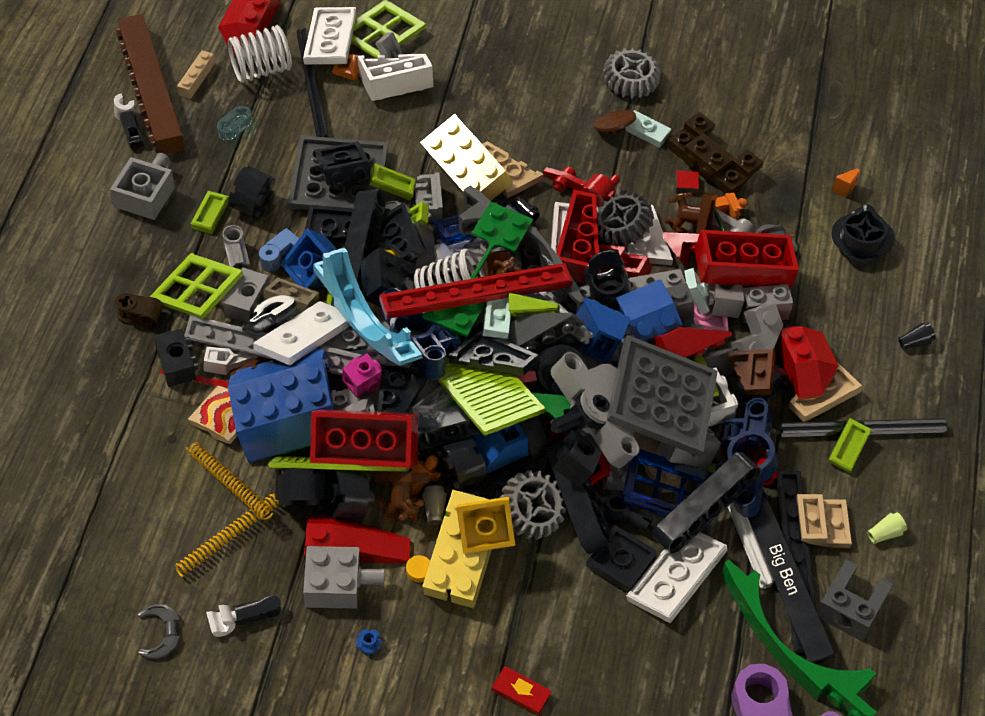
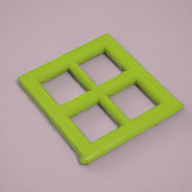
M384 0L355 20L353 32L364 24L375 31L363 40L352 35L351 43L378 59V55H380L379 50L367 43L380 34L384 36L388 32H393L389 28L403 20L413 27L400 36L394 33L399 46H401L424 30L426 23L391 2ZM384 10L396 16L385 25H381L373 20L374 17Z
M190 253L150 297L159 299L166 307L204 319L240 280L244 273L240 269ZM192 264L205 268L195 281L180 277ZM214 272L229 276L218 289L203 285ZM175 282L188 286L178 299L164 295ZM197 290L212 294L201 307L186 303Z

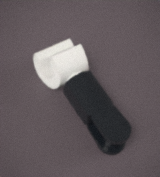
M122 93L116 95L114 98L115 117L121 120L129 148L137 144L143 146V137L135 117L134 100L129 101L127 105H123Z
M269 596L258 601L233 606L234 611L228 605H219L220 612H206L213 636L221 637L231 633L236 626L235 621L237 625H242L260 619L277 617L281 612V600L277 596Z

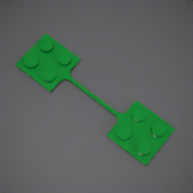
M490 201L471 234L487 241L489 247L470 279L477 277L494 247L499 246L515 253L533 219ZM486 302L425 312L422 318L467 337Z

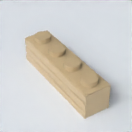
M203 50L199 53L177 85L179 96L188 99L192 98L214 66V54Z

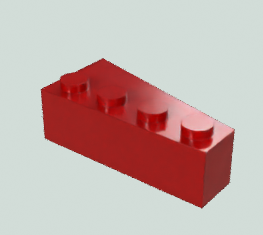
M573 189L556 253L561 261L566 264L573 280L587 284L584 279V269L587 267L590 258L600 253L598 246L596 194Z

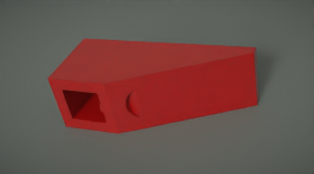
M678 327L651 338L654 346L684 358L690 355L693 358L704 354V348L709 346L715 348L726 343L724 339L732 336V333L728 331Z

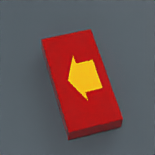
M506 666L502 669L491 689L492 692L537 716L540 715L552 693L550 689Z

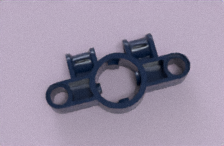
M390 288L384 290L382 294L398 292L400 290ZM382 309V316L390 326L391 332L398 334L406 327L409 330L424 332L421 335H411L412 342L422 353V358L415 360V362L428 378L438 379L443 377L446 373V358L461 345V341L452 335V330L440 325L437 326V324L422 318L424 313L386 319Z
M754 398L747 403L744 419H724L722 421L723 436L719 440L721 442L720 447L727 450L728 460L736 453L743 452L750 447L767 449V459L759 465L761 468L759 478L734 500L740 515L747 518L753 517L759 512L763 483L775 474L779 464L774 443L770 438L772 416L767 402L761 398ZM725 462L717 463L715 466V471H717ZM745 500H751L748 503H743Z

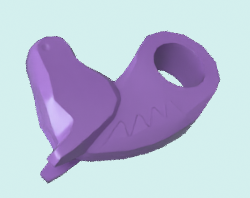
M750 664L740 671L731 694L732 704L737 716H793L787 680L778 669L767 664ZM752 684L766 686L774 695V700L768 703L756 702L748 696L745 688ZM828 711V712L822 714L821 716H840V715L837 714V713L834 712V711Z

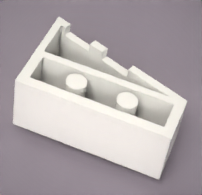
M426 54L398 55V58H385V55H378V59H365L364 56H358L359 77L371 101L433 87V69Z

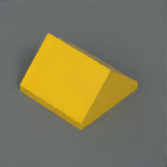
M509 497L456 505L463 554L515 546Z

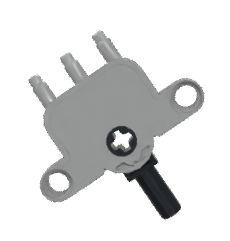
M567 352L551 368V375L571 404V407L567 414L551 420L550 430L560 434L578 426L580 430L591 434L611 465L621 468L639 453V445L632 435L635 431L607 421L618 368L609 364H602L588 370L577 354Z

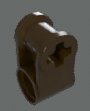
M122 293L115 299V305L118 309L117 318L120 322L151 329L157 327L164 306L163 302L159 299L130 293Z

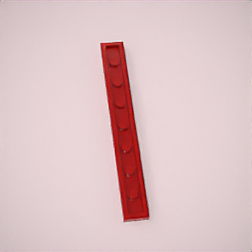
M562 263L380 294L379 301L385 318L390 319L509 298V293L527 295L572 287L573 281L566 264Z

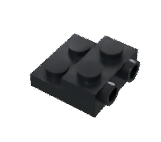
M359 141L315 150L326 185L336 186L341 185L343 182L351 180L362 181L366 177H371L369 160Z

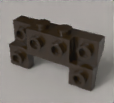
M699 112L684 123L682 130L668 139L667 148L682 159L687 166L699 172L705 180H708L725 195L726 193L737 194L745 183L763 167L764 162L748 149L736 158L707 136L715 129V123Z

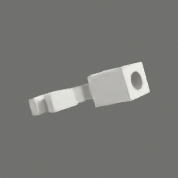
M207 347L204 357V371L227 375L230 370L244 366L258 358V356L241 352L233 354L227 348Z

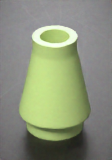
M898 512L894 514L889 513L872 529L868 530L867 534L871 542L876 544L902 536L903 532L907 530V525Z

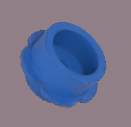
M362 630L356 639L357 648L367 655L376 653L382 646L380 633L376 630Z

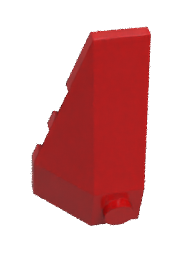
M327 514L309 515L306 528L305 550H307V546L359 547L360 562L407 563L410 559L411 538L351 519L331 518L332 516Z

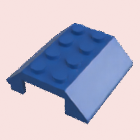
M317 347L291 365L281 361L277 362L275 359L258 364L255 369L251 366L237 370L236 374L231 375L228 390L235 429L248 463H255L311 447L312 411L319 409L335 410L327 375L330 365L324 349Z

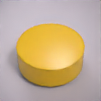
M421 555L411 557L406 564L408 578L414 582H424L430 560Z

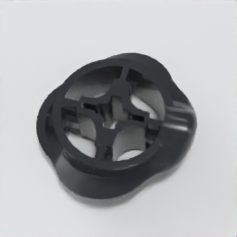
M864 204L839 218L834 223L831 232L834 244L858 268L864 267L880 256L887 254L892 249L895 241V234L891 226L869 204Z

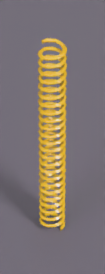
M199 442L192 444L189 450L186 447V451L220 480L226 488L232 491L236 497L251 508L262 520L269 519L273 515L271 513L268 517L264 518L263 516L270 512L271 507L264 503V500H261L248 486H245V483H242L239 478H236V475H233L227 467H224ZM197 444L198 446L191 451L192 447ZM267 508H269L268 511H267L265 514L262 515V513H263Z
M275 493L273 495L270 494L269 498L266 497L264 503L271 507L270 511H273L272 506L277 508L276 503L271 499L272 496L275 500ZM249 509V512H245V515H241V518H237V521H233V524H229V527H225V530H221V533H217V536H213V539H209V542H205V544L201 545L200 548H197L196 551H192V554H188V557H184V561L180 560V564L176 563L175 567L178 574L181 577L184 576L180 572L178 566L181 567L185 574H188L187 570L183 567L182 563L186 565L189 571H192V568L189 566L186 559L190 562L193 568H196V565L191 560L190 556L195 560V562L198 565H200V562L195 557L194 553L198 555L199 559L202 562H204V558L199 554V551H201L203 556L206 559H208V555L204 552L203 548H205L208 554L212 556V552L207 547V544L210 546L212 551L216 553L217 551L215 547L211 544V541L215 544L218 550H221V547L215 541V538L219 541L222 547H225V544L219 538V535L223 538L225 543L229 544V541L224 536L223 532L226 533L227 537L231 541H233V538L228 533L227 529L230 530L231 534L235 538H237V535L232 530L231 526L234 527L235 531L239 535H241V532L236 527L235 523L238 524L239 528L243 532H245V528L240 524L239 520L242 521L243 525L247 529H249V525L244 521L243 517L246 518L247 522L251 526H253V522L248 518L247 514L250 515L251 519L255 523H257V519L251 513L252 510Z

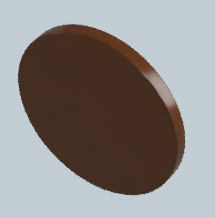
M620 110L599 117L594 121L593 125L597 131H609L610 134L616 135V130L625 131L626 127L635 122L637 117L633 111Z

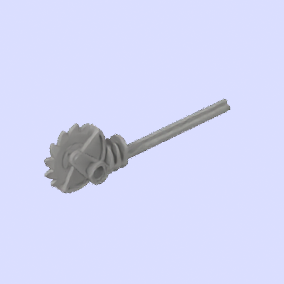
M450 234V238L438 239L437 244L434 245V262L437 263L439 259L445 260L447 256L452 257L454 253H460L465 248L472 251L480 262L489 244L487 241L471 234ZM496 246V247H494V248L492 249L491 252H496V251H501V250H506V249H504V248H502V247H499V246ZM465 253V257L470 261L474 269H476L477 266L473 259L467 253ZM515 258V267L521 268L520 262ZM455 264L456 272L462 278L460 269ZM467 266L468 272H469L470 276H472V273H471L470 269H469L468 266ZM546 291L534 293L540 300L558 303ZM558 303L561 313H568V311ZM584 325L571 333L584 344H588L589 339L593 337L592 332Z

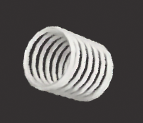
M278 25L272 26L271 34L267 28H264L263 35L257 30L256 39L251 32L248 34V41L243 34L240 36V42L235 36L228 39L231 63L237 79L241 83H244L246 79L252 81L254 77L260 79L261 74L267 77L269 72L275 75L277 71L282 73L284 69L290 71L292 67L288 42L283 30ZM282 41H283V44H284V47H285L288 65H287V63H286V61H285V55H284V50H283ZM232 45H233V48H234V51H235V55H236L238 64H239V66H240L241 75H240L239 70H238L237 65H236V61H235V58H234V53H233ZM277 56L281 62V68L277 64ZM269 57L273 63V70L270 67ZM261 58L266 67V72L262 69ZM253 59L258 68V75L254 70ZM245 60L250 69V76L246 71Z
M465 248L460 253H454L452 257H445V260L439 259L437 263L432 262L429 266L425 265L422 269L418 268L414 274L415 288H420L418 281L419 273L421 287H425L424 276L428 280L429 286L436 285L432 280V274L435 276L437 284H442L443 280L440 277L439 270L443 273L446 283L453 282L448 274L447 267L452 272L454 281H461L456 272L455 264L460 269L463 280H468L471 276L467 266L472 274L475 269L465 257V253L473 259L476 266H478L479 260L472 251ZM481 268L479 273L481 277H485L483 268Z

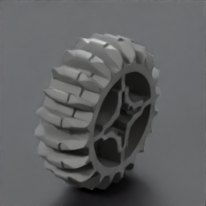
M624 48L622 52L616 50L615 54H611L608 60H606L603 75L609 90H614L615 95L622 94L623 98L630 96L632 100L634 96L640 99L642 95L648 96L650 92H654L656 87H658L661 71L659 62H656L654 56L650 57L649 52L642 53L641 49L634 51L633 48L627 51Z
M531 470L526 471L524 474L518 473L515 475V478L507 481L508 486L503 487L502 492L505 495H502L500 498L509 497L513 528H517L516 535H521L524 532L525 539H529L532 536L535 539H540L542 535L547 537L551 535V531L554 532L559 528L558 524L564 521L562 515L566 513L567 509L561 505L565 502L563 498H560V489L557 490L555 488L557 481L549 482L550 475L542 477L541 471H536L533 474ZM521 487H532L536 490L533 493L527 491L524 493L520 489ZM535 516L546 519L544 523L530 521Z

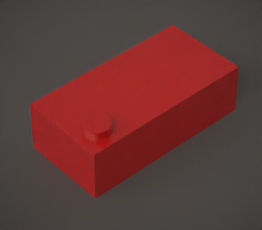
M701 230L694 247L701 283L705 282V284L756 287L788 284L789 288H791L799 271L791 235Z
M322 409L312 411L310 463L403 468L416 466L419 414Z

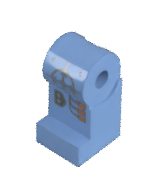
M286 228L268 241L259 251L262 269L268 272L278 270L280 263L299 238Z

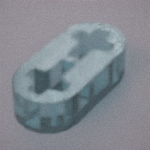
M237 106L218 121V136L223 140L235 138L251 124V110L246 106Z

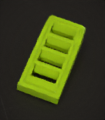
M509 293V312L514 319H518L525 314L561 313L558 303Z

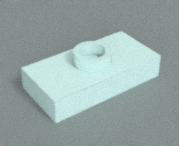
M634 110L633 112L636 113L637 118L635 122L626 127L625 131L660 148L671 135V128Z
M694 268L685 270L686 283L701 315L709 313L710 308L707 300L709 293L705 282H700Z
M509 298L487 301L483 336L507 339L510 325Z

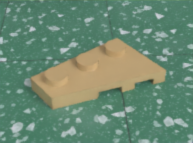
M487 141L482 144L505 169L513 181L510 186L502 191L507 199L544 179L543 173L538 170L536 172L527 168L528 165L526 163L515 161L509 157L507 152Z
M838 363V370L822 397L799 400L797 395H795L790 401L789 408L803 422H807L859 394L862 391V385Z

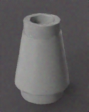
M428 486L422 494L428 524L440 525L443 522L447 493H445L442 486Z

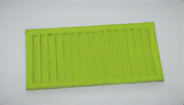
M449 357L446 358V373L437 380L484 436L545 413V407L515 374L449 363Z
M276 456L268 464L269 468L409 472L410 468L310 463V457Z

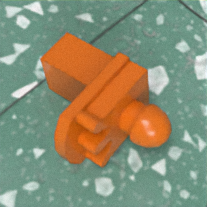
M726 193L725 196L717 197L715 206L716 210L718 209L739 220V216H741L739 210L746 208L748 203L743 198L737 200L734 193Z
M434 455L429 456L426 460L417 461V465L411 467V472L429 473V482H438L442 474L435 470L438 458ZM413 483L411 485V495H418L426 483Z

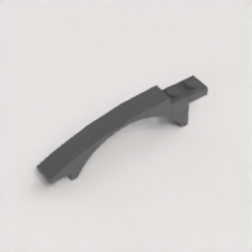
M471 185L463 189L464 206L468 208L467 211L459 215V232L463 235L472 234V231L490 203V200L481 191L476 190ZM509 205L505 207V208H508V209H510V210L515 211V210H514L511 206H509ZM530 225L521 243L527 245L540 255L547 266L562 264L563 262L540 233ZM572 278V287L552 290L553 299L576 315L584 299Z

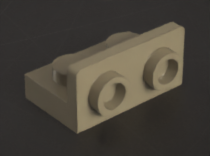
M276 278L264 289L263 302L279 295L290 296L294 298L297 303V309L302 313L318 301L319 292Z

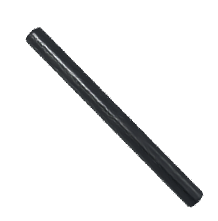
M299 28L297 30V39L316 137L328 138L315 64H304L303 60L309 35L306 28Z
M945 418L857 421L872 429L870 435L946 432L948 427ZM847 421L780 423L779 434L781 437L841 435Z

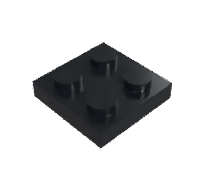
M614 525L610 530L613 541L595 551L587 560L586 566L629 593L657 557L658 551Z

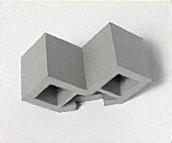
M776 303L763 304L745 311L744 315L751 335L731 342L732 348L736 347L737 351L774 349L783 327Z

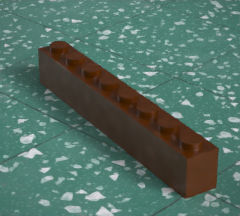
M143 14L117 19L119 28H115L118 41L122 40V43H120L122 55H127L124 58L127 71H132L129 73L132 86L136 85V88H134L136 100H141V103H139L141 116H146V119H143L146 132L151 131V134L148 135L151 148L156 147L157 154H168L184 150L182 134Z

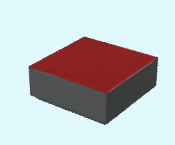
M676 170V192L698 194L699 172Z

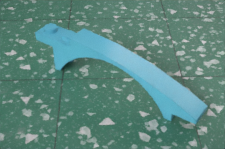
M345 248L323 254V261L313 264V271L333 296L334 306L371 347L399 366L422 358V353L412 342L411 331L407 327L403 328L398 334L386 329L375 317L359 288L350 263L348 251Z

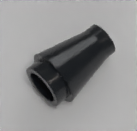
M920 323L903 336L898 337L900 347L906 350L908 348L930 345L936 339V335L929 323Z

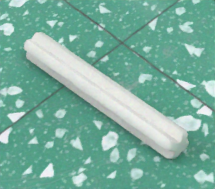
M733 501L728 506V509L753 570L760 574L759 585L762 589L770 588L773 586L774 579L747 517L740 515Z

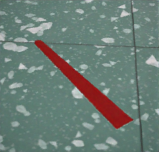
M197 375L196 380H193L194 382L215 387L219 385L227 389L229 381Z

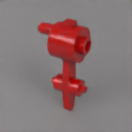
M546 167L542 171L544 177L553 181L556 191L562 192L568 187L596 194L597 207L604 206L603 201L608 202L611 200V196L615 198V186L620 181L618 175H613L609 179L602 174H594L589 181H584L576 177L575 169L572 167H565L563 171Z

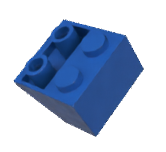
M586 297L576 316L585 321L584 326L592 332L593 337L589 339L588 344H584L578 339L577 341L585 355L607 364L624 337L630 317Z
M518 423L486 436L483 433L471 436L477 444L473 449L477 454L481 453L483 456L487 474L529 455L528 437Z

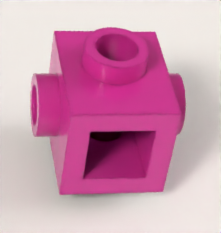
M365 354L362 357L352 359L347 366L342 368V380L354 396L358 398L364 393L372 392L379 387L383 370L377 360H372L368 354Z

